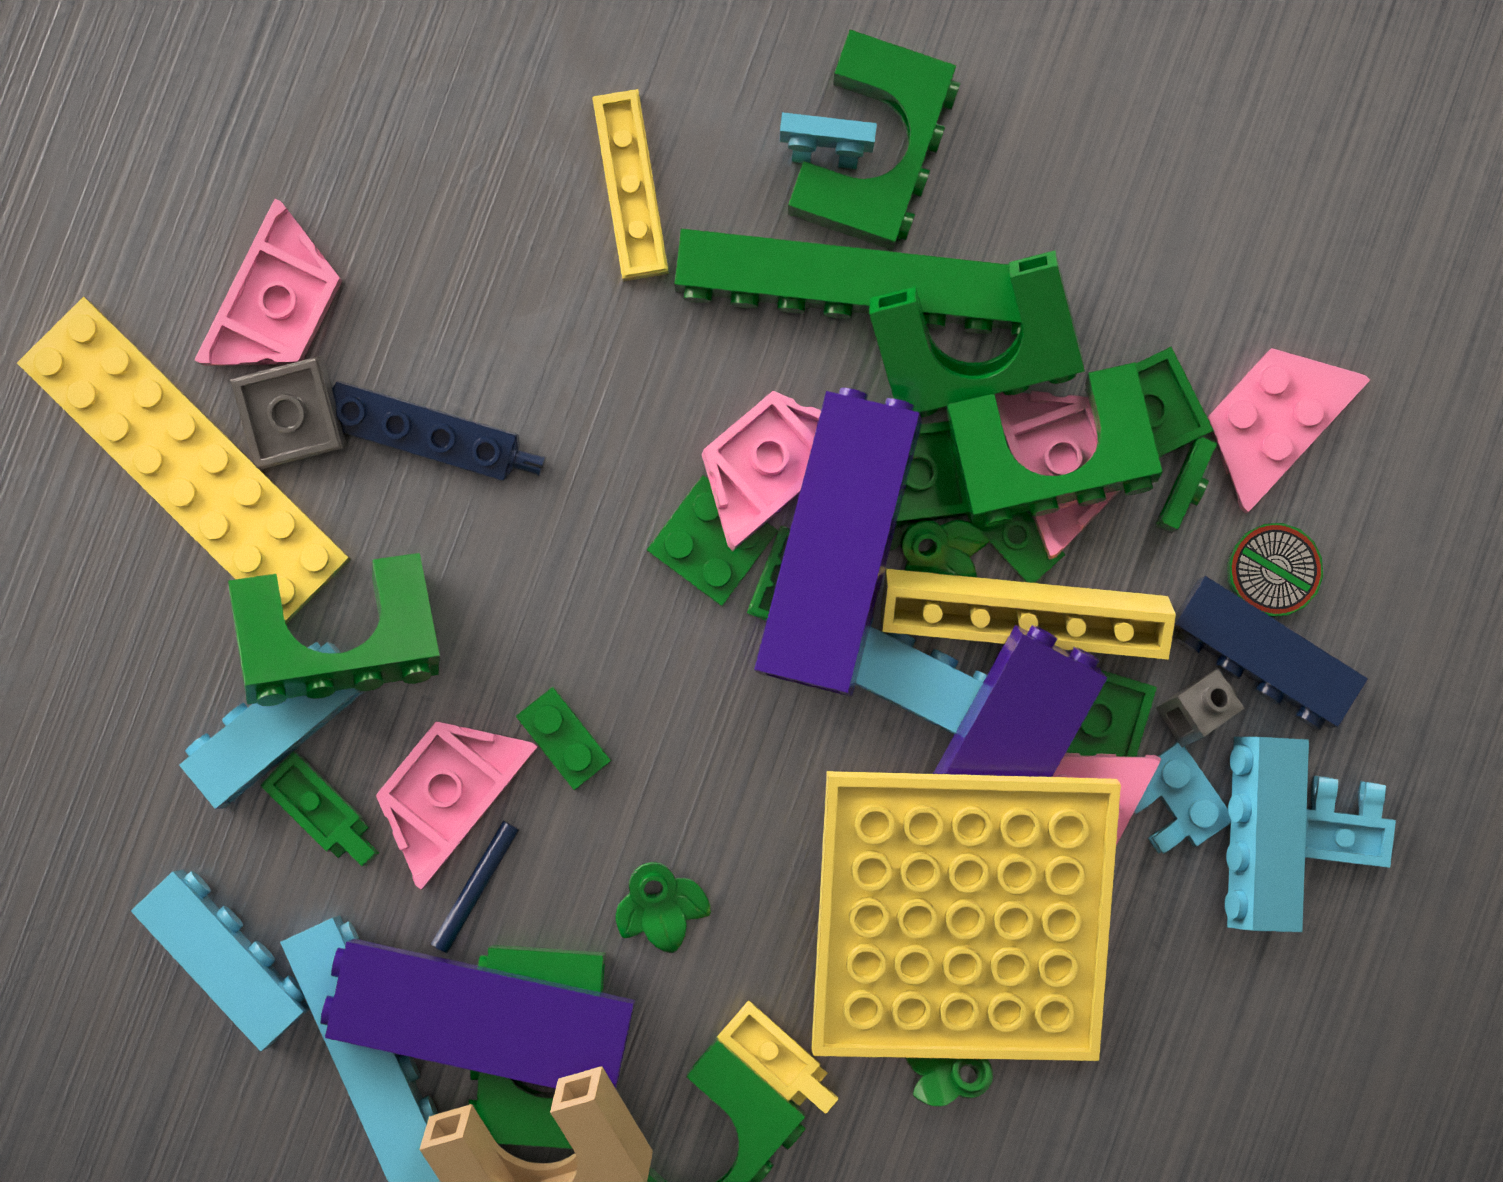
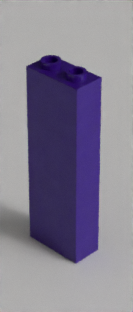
M842 387L839 390V394L829 391L825 393L754 670L760 675L852 697L911 469L922 418L920 412L913 411L914 405L909 402L887 398L885 404L868 401V395L862 391Z
M1015 625L933 774L1052 777L1107 680L1105 674L1096 667L1100 660L1075 646L1071 653L1054 645L1058 638L1038 626L1032 625L1029 631Z
M358 939L346 941L345 949L337 948L331 970V976L338 977L334 996L327 995L320 1020L321 1024L327 1025L325 1038L555 1089L559 1078L602 1066L614 1087L617 1088L635 1000Z

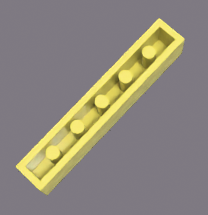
M886 569L880 613L882 632L1005 644L1015 625L1029 631L1032 625H1035L1057 637L1058 639L1054 645L1063 650H1072L1075 646L1086 652L1169 660L1176 616L1169 597L1163 595Z

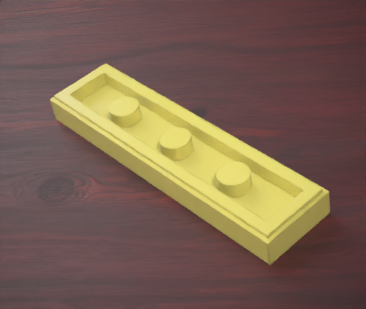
M636 89L594 96L592 98L623 282L669 274L639 91Z

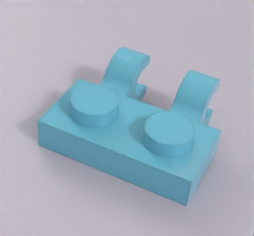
M782 112L780 142L788 143V148L793 150L792 162L803 163L805 161L811 163V154L816 151L817 146L835 148V153L839 155L838 168L857 170L858 157H863L864 152L873 153L877 123Z
M1176 742L1158 755L1161 761L1134 813H1139L1157 798H1160L1174 820L1148 837L1158 854L1161 852L1163 854L1185 837L1188 838L1193 847H1197L1231 823L1228 808L1185 746L1181 747Z
M1313 775L1311 786L1312 808L1307 809L1305 857L1390 868L1396 820L1382 818L1386 785L1360 781L1358 791L1359 815L1334 812L1338 779Z

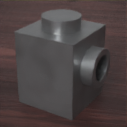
M1219 669L1195 680L1156 707L1181 747L1205 737L1245 709L1237 698L1234 686L1229 680L1224 678Z

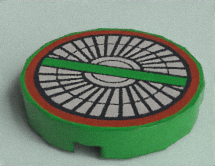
M1284 523L1263 524L1244 533L1234 545L1227 562L1228 583L1235 595L1270 617L1288 616L1305 608L1317 595L1323 579L1322 557L1315 542L1301 529Z

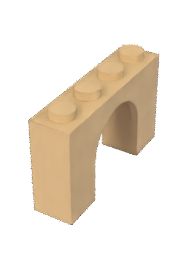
M602 1066L558 1079L550 1113L575 1152L564 1160L554 1163H532L510 1155L494 1140L472 1104L429 1116L419 1149L440 1182H647L653 1150Z

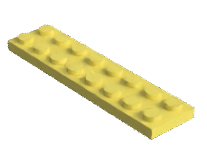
M85 297L17 362L235 579L277 574L286 624L351 560Z

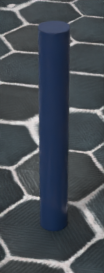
M504 820L502 821L431 942V945L448 953L519 832L517 827Z

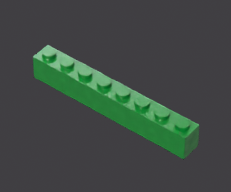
M682 228L680 231L674 285L676 293H684L683 299L686 301L711 303L712 297L731 299V305L741 308H758L759 302L777 304V310L787 313H805V307L824 309V315L828 317L848 319L852 317V312L869 314L871 297L916 286L928 328L943 329L945 328V323L964 324V331L970 333L991 334L992 328L1010 329L1011 336L1017 337L1021 327V317L1010 279L1009 264Z

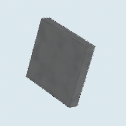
M323 356L230 379L252 461L259 470L347 447L341 421L336 414L337 406Z

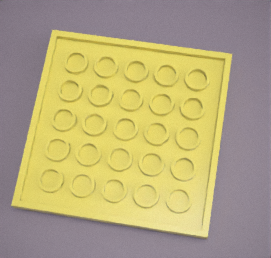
M827 771L811 1048L813 1056L1099 1061L1121 790L1120 782L1117 779Z

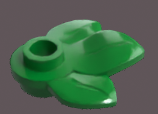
M957 519L943 525H939L931 520L917 521L905 530L901 539V549L907 559L904 570L977 577L975 565L970 557L985 547L989 539L979 527L968 521ZM922 540H933V546L929 550H918Z
M648 862L640 865L632 873L629 880L630 893L618 904L615 919L622 938H631L644 931L648 940L656 948L664 952L674 953L684 940L687 928L686 920L707 917L711 914V909L706 894L694 880L676 878L673 872L664 864ZM650 881H658L662 884L659 892L649 894L644 890L645 885Z
M905 1058L910 1068L921 1076L913 1090V1097L929 1106H946L958 1096L967 1099L979 1097L989 1089L993 1080V1069L988 1059ZM967 1066L975 1071L976 1079L973 1083H967L962 1080L960 1076L962 1067Z

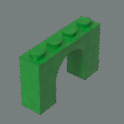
M849 29L834 72L833 85L876 99L891 107L905 125L908 136V149L902 160L892 170L878 177L867 179L853 178L803 161L788 203V215L892 251L894 250L897 238L906 241L915 217L914 213L907 211L912 195L922 197L930 174L929 169L922 167L928 151L937 153L946 127L937 124L943 107L952 110L961 84L953 80L957 65Z
M1056 250L1009 262L1010 279L1021 317V327L1012 345L999 356L987 361H960L948 356L938 348L930 336L916 286L871 297L869 315L893 398L913 404V411L920 412L921 418L934 414L938 408L945 407L950 403L1001 392L1004 395H1016L1028 390L1030 385L1049 381L1052 384L1064 383L1075 378L1077 373L1085 372L1083 355Z
M1133 362L1088 373L1085 387L1096 427L1097 447L1093 456L1086 464L1076 471L1065 475L1046 476L1037 474L1022 466L1014 458L1006 443L995 394L948 404L947 419L972 523L983 521L985 527L998 526L1012 521L1011 514L1030 510L1031 516H1042L1058 511V504L1077 500L1078 506H1087L1106 500L1105 493L1124 489L1125 495L1130 496L1152 490V483L1158 482L1163 472L1136 363Z
M420 553L372 560V582L380 620L376 630L367 641L352 650L342 653L314 651L302 645L293 637L285 623L277 574L228 580L247 705L258 703L261 706H275L283 703L287 698L300 696L320 699L328 697L338 690L355 688L358 691H371L381 687L383 683L403 681L408 684H416L428 680L431 676L439 675L440 654Z
M492 945L488 947V956L480 955L478 966L603 993L606 952ZM470 1070V1080L478 1081L477 1100L469 1099L468 1105H473L497 1144L573 1149L550 1113L555 1093L533 1089L519 1080Z
M718 1037L687 1072L686 1077L728 1114L738 1134L739 1149L735 1161L730 1169L715 1182H761L774 1166L769 1160L770 1157L781 1145L788 1150L806 1129L801 1124L805 1118V1111L792 1100L788 1101ZM650 1167L647 1182H669Z

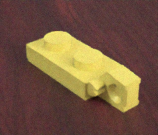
M750 1000L746 1002L717 1036L788 1101L792 1099L800 1106L808 1098L827 1114L839 1100L838 1096L821 1082L828 1074L820 1066L821 1063Z

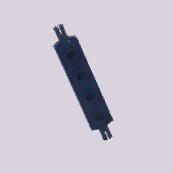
M337 381L332 387L337 406L336 414L341 421L343 432L499 480L507 479L514 468L538 476L542 474L544 467L540 466L545 464L546 457L519 450V434L342 381Z

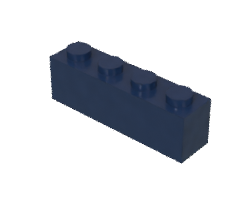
M1207 576L1197 580L1176 613L1173 630L1178 632L1174 638L1177 642L1198 654L1202 648L1218 658L1215 665L1219 669L1237 679H1240L1242 674L1258 683L1255 689L1256 692L1280 705L1282 700L1290 703L1299 709L1295 716L1317 730H1321L1323 725L1327 728L1338 727L1368 680L1367 677Z

